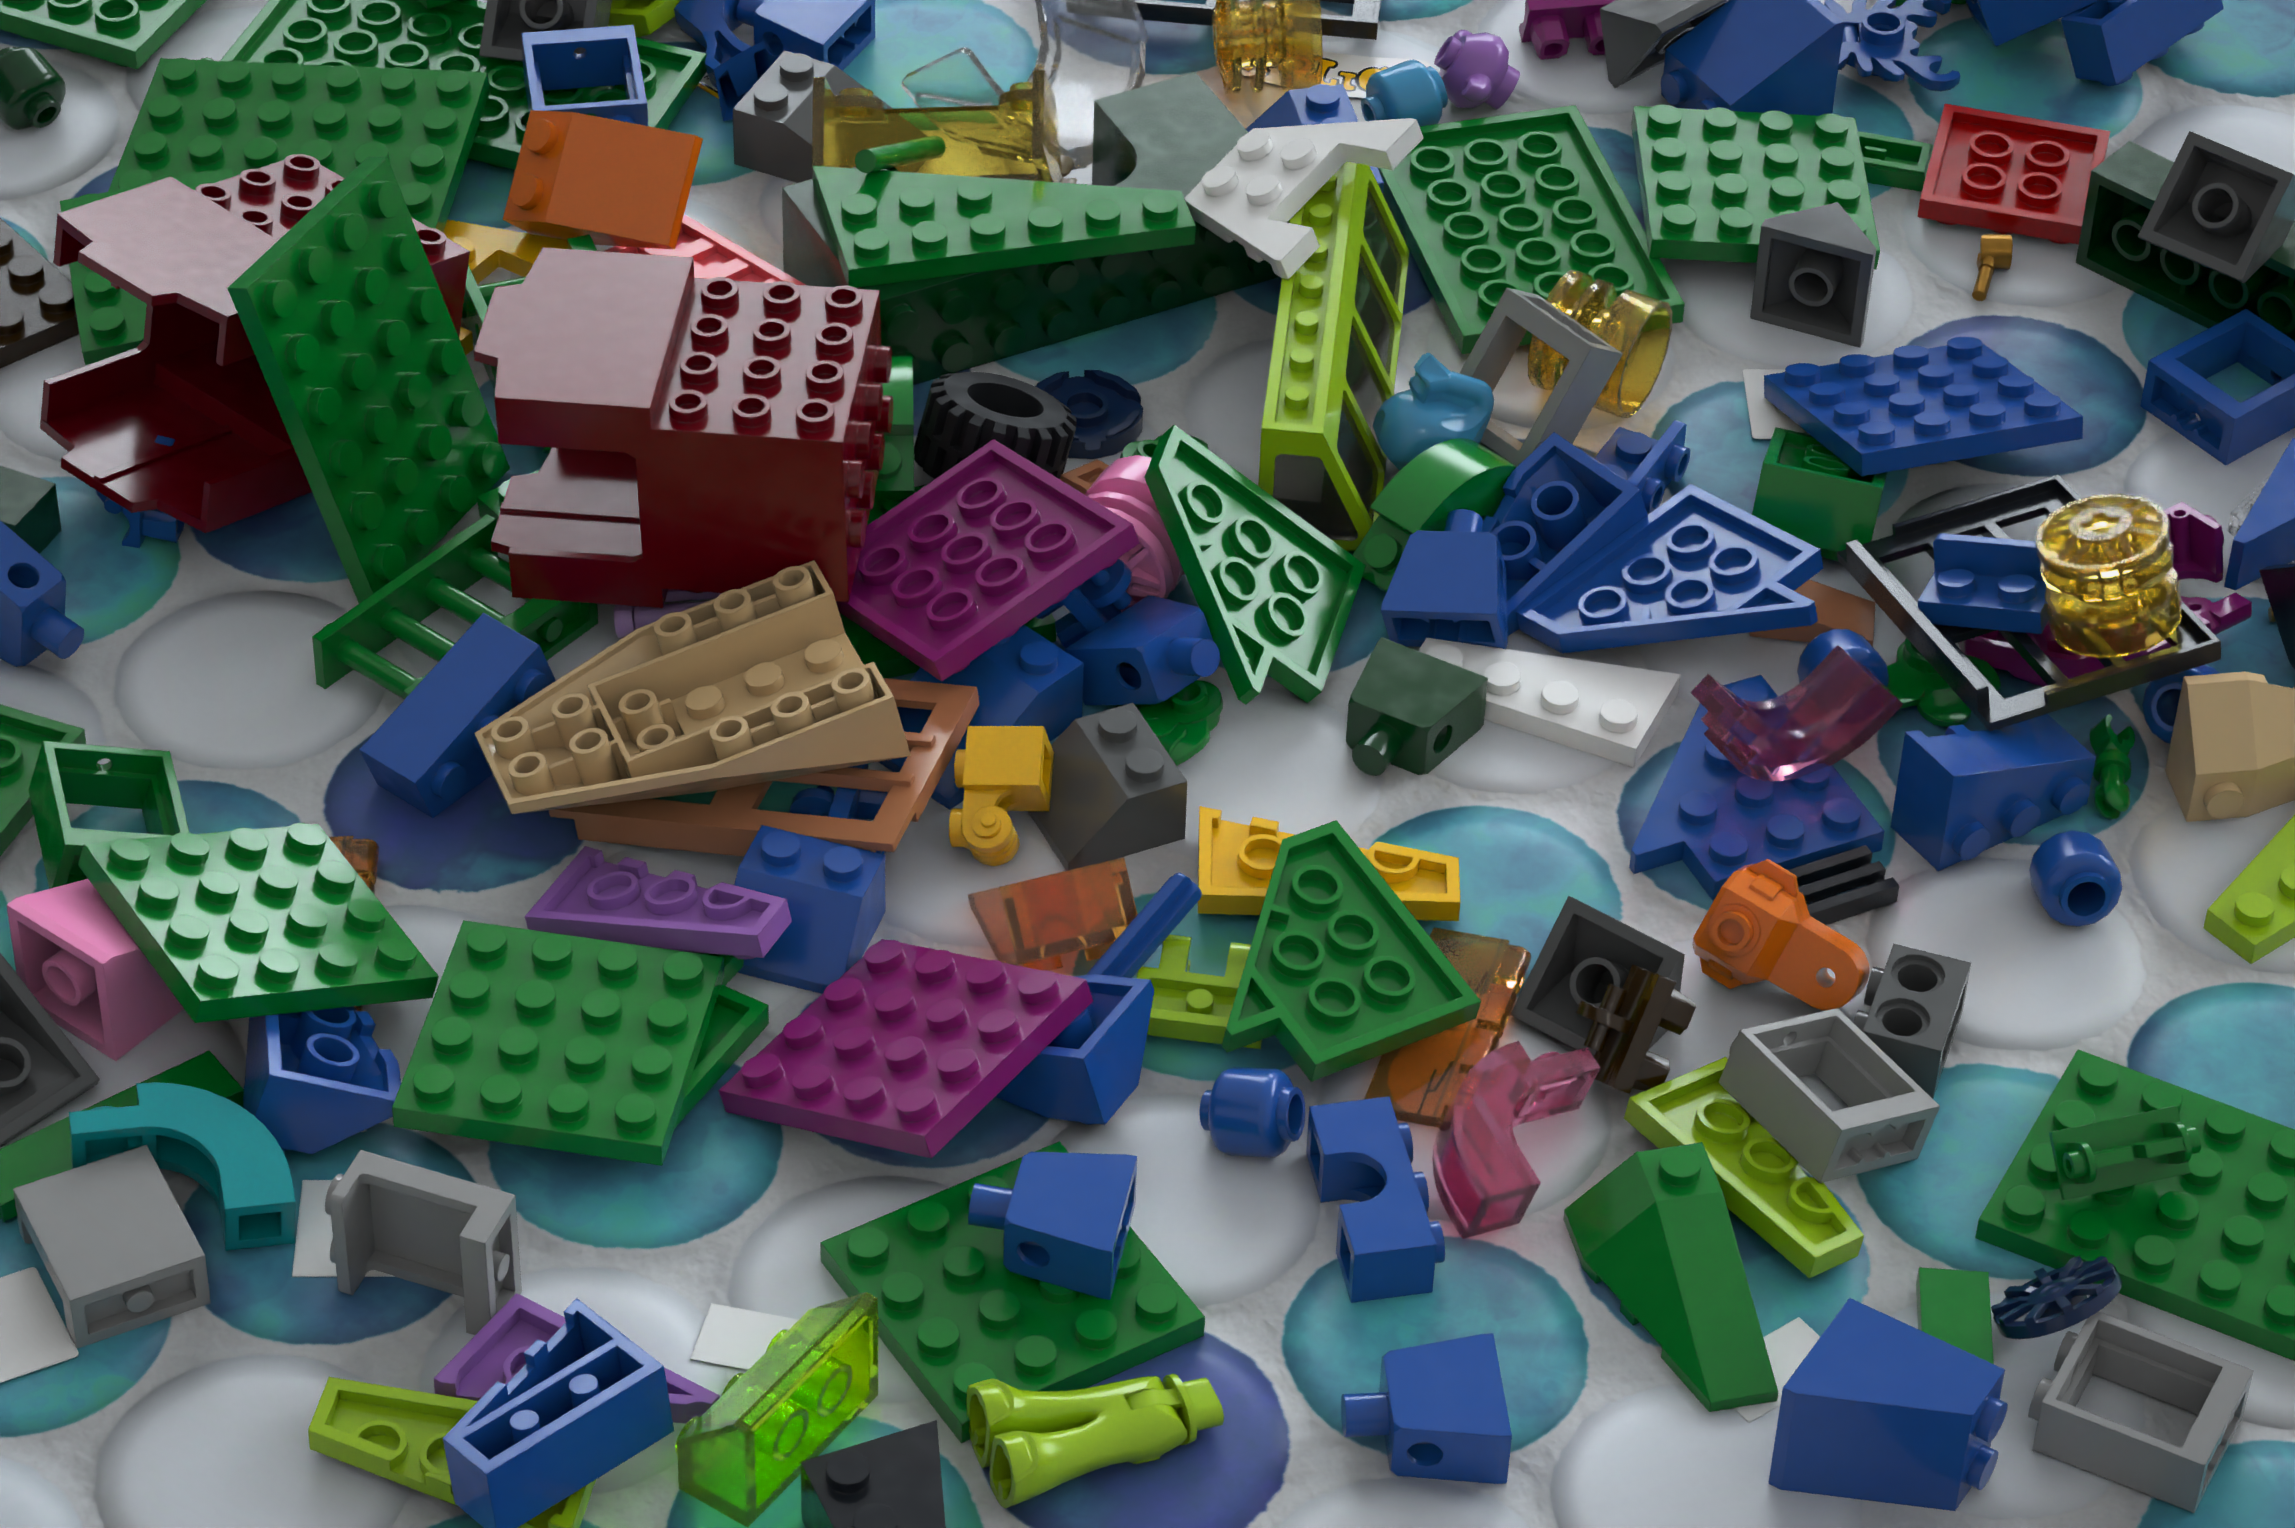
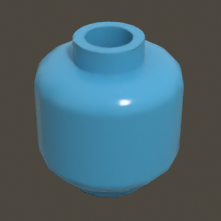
M1413 59L1371 75L1366 84V98L1361 100V110L1365 121L1412 118L1417 119L1419 126L1433 125L1439 123L1442 117V109L1448 104V96L1444 82L1435 68L1431 66L1426 67L1421 62Z

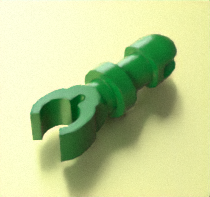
M2108 714L2090 730L2089 736L2091 746L2096 755L2093 775L2095 780L2099 782V785L2094 789L2095 807L2103 817L2112 820L2120 816V811L2125 812L2128 810L2130 805V789L2125 783L2131 777V761L2128 754L2134 746L2135 734L2132 727L2127 726L2116 735L2111 728L2113 717L2111 714Z

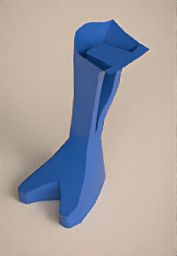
M680 0L674 8L676 22L682 31L706 48L705 66L711 84L718 90L723 121L733 119V108L771 66L764 41L751 47L739 40L732 32L743 24L736 17L739 0Z

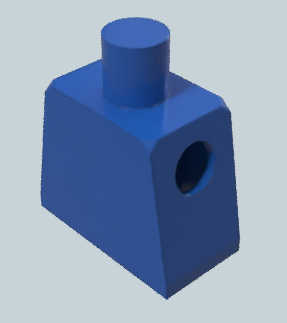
M739 0L737 6V20L754 27V45L764 41L771 65L785 50L792 53L805 54L813 59L833 64L843 71L875 38V0Z
M1456 509L1448 513L1444 531L1418 530L1409 536L1381 606L1382 617L1391 641L1406 647H1421L1426 638L1507 649L1506 566L1498 536L1490 532H1482L1483 519L1479 514L1467 509Z
M0 521V659L15 667H23L47 649L60 659H66L75 653L84 638V629L65 616L66 580L59 570Z
M1149 595L1065 648L1067 653L1084 663V705L1157 704L1167 700L1200 677L1212 675L1220 662L1219 649L1213 641L1204 613L1199 607ZM1122 662L1127 663L1124 666H1120V663Z
M1029 1152L1022 1157L1013 1189L978 1183L974 1184L969 1204L968 1224L1004 1230L1003 1265L1010 1272L1110 1300L1136 1203L1137 1156L1127 1154Z
M1494 1333L1473 1335L1388 1351L1382 1356L1379 1392L1342 1394L1341 1420L1344 1437L1384 1435L1389 1469L1397 1476L1490 1484L1507 1483L1512 1433Z

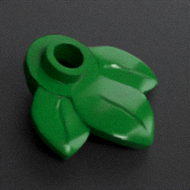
M1906 637L1905 641L1898 647L1896 662L1887 666L1889 683L1887 693L1881 702L1888 709L1917 706L1921 716L1934 725L1948 727L1965 724L1971 717V710ZM1966 655L1992 686L1999 690L2001 682L1994 668L1982 659Z
M1196 680L1163 702L1135 706L1176 766L1193 757L1207 745L1210 740V731L1217 726L1220 720L1223 699L1220 690L1214 684Z

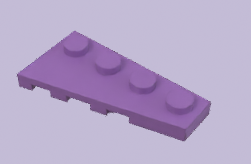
M584 846L525 915L529 930L692 953L733 955L738 959L764 958L792 922L787 899L724 882L714 885L709 889L699 887L693 874L674 870L667 877L650 874L644 861L625 857L616 865L604 861L602 850Z

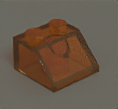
M1124 857L967 894L970 907L997 960L1012 965L1022 964V967L1050 971L1062 968L1063 964L1060 955L1084 949L1086 961L1101 958L1138 915Z

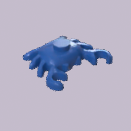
M1834 0L1824 1V5L1844 21L1838 70H1842L1847 64L1857 69L1858 75L1861 77L1879 76L1884 81L1891 82L1903 80L1906 74L1913 81L1931 91H1947L1959 84V71L1952 70L1947 74H1936L1941 67V56H1917L1920 44L1914 40L1917 35L1918 26L1934 27L1938 16L1936 12L1942 15L1948 13L1952 0H1907L1896 8H1893L1896 0H1877L1870 9H1866L1867 0H1854L1851 13H1847L1843 6Z

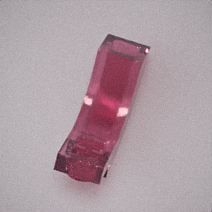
M1839 645L1800 684L1770 700L1759 702L1744 700L1709 674L1690 692L1708 710L1701 718L1702 722L1708 727L1704 735L1741 773L1757 780L1769 782L1797 779L1835 764L1869 740L1903 705L1867 667Z
M1516 1041L1486 1055L1464 1078L1437 1132L1432 1157L1433 1176L1442 1205L1462 1239L1520 1223L1541 1182L1519 1148L1514 1136L1513 1127L1580 1108L1600 1070V1066L1588 1047L1563 1054L1548 1052L1531 1061L1520 1042Z

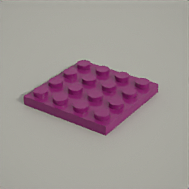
M993 439L866 526L864 547L861 548L849 602L836 601L839 613L940 681H944L952 674L964 670L972 660L1002 639L1014 635L1022 625L1042 611L1065 599L1072 590L1101 570L1111 567L1118 558L1140 544L1132 523Z
M881 939L878 943L869 947L864 956L838 980L829 984L825 988L824 993L797 1018L788 1022L784 1026L783 1031L756 1056L747 1060L741 1070L718 1091L725 1111L728 1113L932 1159L1093 1002L1087 980L1083 978L1058 974L1049 970H1037L1002 963L997 960H986L951 953L946 950H935L900 943L896 940Z

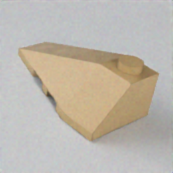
M2246 671L2184 676L2165 772L2186 822L2248 817L2295 800V686L2290 688L2269 684L2265 675Z

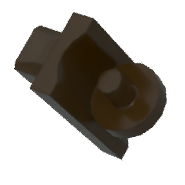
M1632 964L1623 988L1609 984L1599 1008L1584 1001H1581L1578 1006L1577 1014L1593 1020L1584 1046L1596 1050L1586 1076L1627 1094H1630L1632 1088L1646 1091L1664 1083L1670 1071V1060L1648 1051L1658 1026L1681 1035L1688 1028L1696 1009V1004L1674 989L1676 981Z

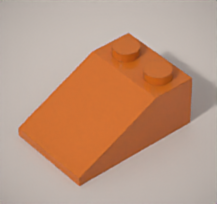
M530 110L503 220L530 234L567 240V238L590 234L595 245L675 250L703 139L692 134L576 112Z

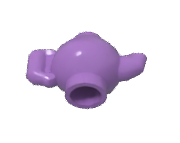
M1459 30L1444 42L1434 61V65L1440 68L1439 75L1444 82L1448 99L1457 108L1471 109L1485 102L1491 107L1499 109L1510 97L1520 77V72L1508 65L1509 51L1501 37L1486 32L1472 34L1467 30Z

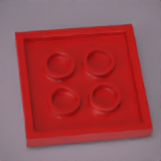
M1944 104L1920 197L1917 217L1936 220L1946 225L1960 224L1990 229L1999 234H2019L2048 239L2057 244L2072 243L2079 245L2091 170L2105 160L2110 131Z

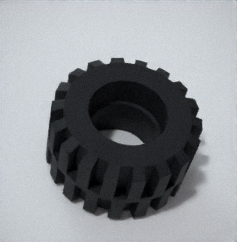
M985 372L945 374L931 383L914 445V460L917 465L923 468L925 473L936 479L995 439L1060 479L1061 474L1064 472L1076 431V417L1071 414L1072 411L1052 395L1014 378Z

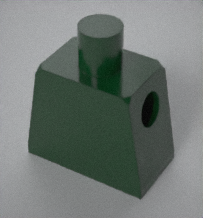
M1381 637L1348 703L1346 743L1353 749V762L1362 772L1372 776L1381 775L1390 764L1417 775L1428 774L1476 734L1484 725L1488 678Z

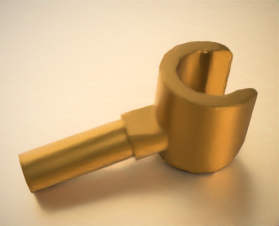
M1983 234L1981 236L1980 252L1976 262L1979 272L1972 293V297L1975 300L1983 301L1986 299L1994 268L2010 269L2013 250L2011 235Z

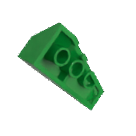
M1703 1142L1635 1152L1564 1209L1563 1220L1582 1269L1595 1284L1603 1281L1621 1301L1620 1312L1633 1326L1640 1323L1662 1347L1661 1358L1709 1412L1777 1401L1778 1389L1726 1201Z

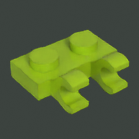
M1169 934L1163 941L1159 968L1142 966L1138 970L1136 977L1138 979L1151 980L1154 988L1147 1035L1222 1044L1251 944L1230 943L1225 976L1223 977L1191 973V960H1188L1192 937ZM1262 1040L1244 1047L1261 1049Z

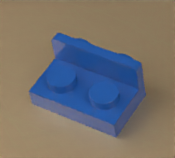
M1674 420L1659 440L1650 438L1640 432H1633L1618 427L1594 459L1640 489L1646 511L1649 514L1659 507L1664 491L1672 480L1680 481L1687 469L1690 459V449L1684 446L1687 425Z
M1946 533L1937 535L1933 542L1935 571L1918 599V608L1932 624L2041 634L2060 600L2059 551L2055 543Z

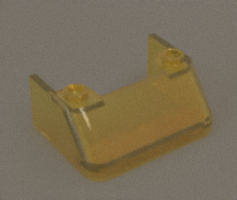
M1033 70V82L1012 84L1010 91L1002 93L998 97V105L887 109L882 100L875 98L874 93L865 88H846L841 90L839 95L834 96L825 77H813L812 166L853 168L856 167V154L861 150L929 136H939L946 145V150L942 157L895 168L899 172L1063 183L1056 97L1045 70Z

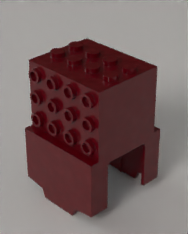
M293 154L287 156L282 161L258 169H247L242 171L240 175L213 184H201L195 190L173 177H168L57 214L53 263L61 267L78 261L109 280L112 287L116 289L122 288L147 304L144 339L136 348L44 380L40 429L68 451L67 454L61 457L60 467L131 513L158 509L204 533L211 532L312 492L227 288L345 178L320 164L319 160L312 156ZM412 218L459 337L470 251L448 239L442 231L430 228ZM158 435L175 439L172 446L155 443L154 441Z
M545 247L540 251L522 284L496 286L494 288L473 352L474 361L497 367L494 399L498 444L551 447L538 473L511 476L491 539L492 551L508 555L512 597L663 608L668 589L686 590L693 593H723L732 589H741L774 576L787 567L800 566L815 560L833 591L835 600L838 602H849L861 548L864 547L870 509L874 505L879 471L883 467L884 433L891 432L893 422V396L883 395V383L888 384L891 376L892 349L891 346H881L880 290L857 289L847 285L836 287L795 285L787 281L773 283L735 281L726 277L711 279L694 278L693 257Z

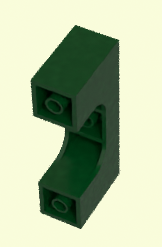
M1196 72L1094 100L1092 185L1182 191L1185 198L1202 180L1203 176L1213 169L1237 145L1238 140L1249 132ZM895 167L884 169L885 171H898ZM813 179L782 187L784 272L808 286L836 287L847 285L813 187ZM1194 220L1196 225L1194 245L859 287L857 289L880 290L881 346H891L892 356H912L913 385L940 378V376L967 370L1278 278L1279 276L1274 273L1271 264L1263 260L1258 263L1249 257L1244 246L1233 240L1228 243Z

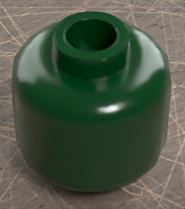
M7 47L0 50V118L8 126L16 130L31 126L43 128L51 124L58 117L65 97L66 88L63 78L43 55L34 48Z

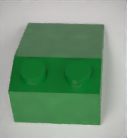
M1775 427L1763 461L1752 515L1820 548L1823 557L1839 561L1837 552L1846 549V542L1857 539L1861 544L1872 541L1888 472L1860 476L1810 434Z

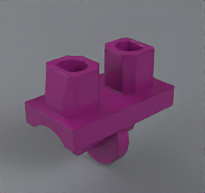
M1526 0L1524 20L1519 25L1521 42H1532L1541 60L1560 58L1567 54L1570 44L1569 39L1585 37L1588 52L1593 55H1605L1600 8L1615 0Z

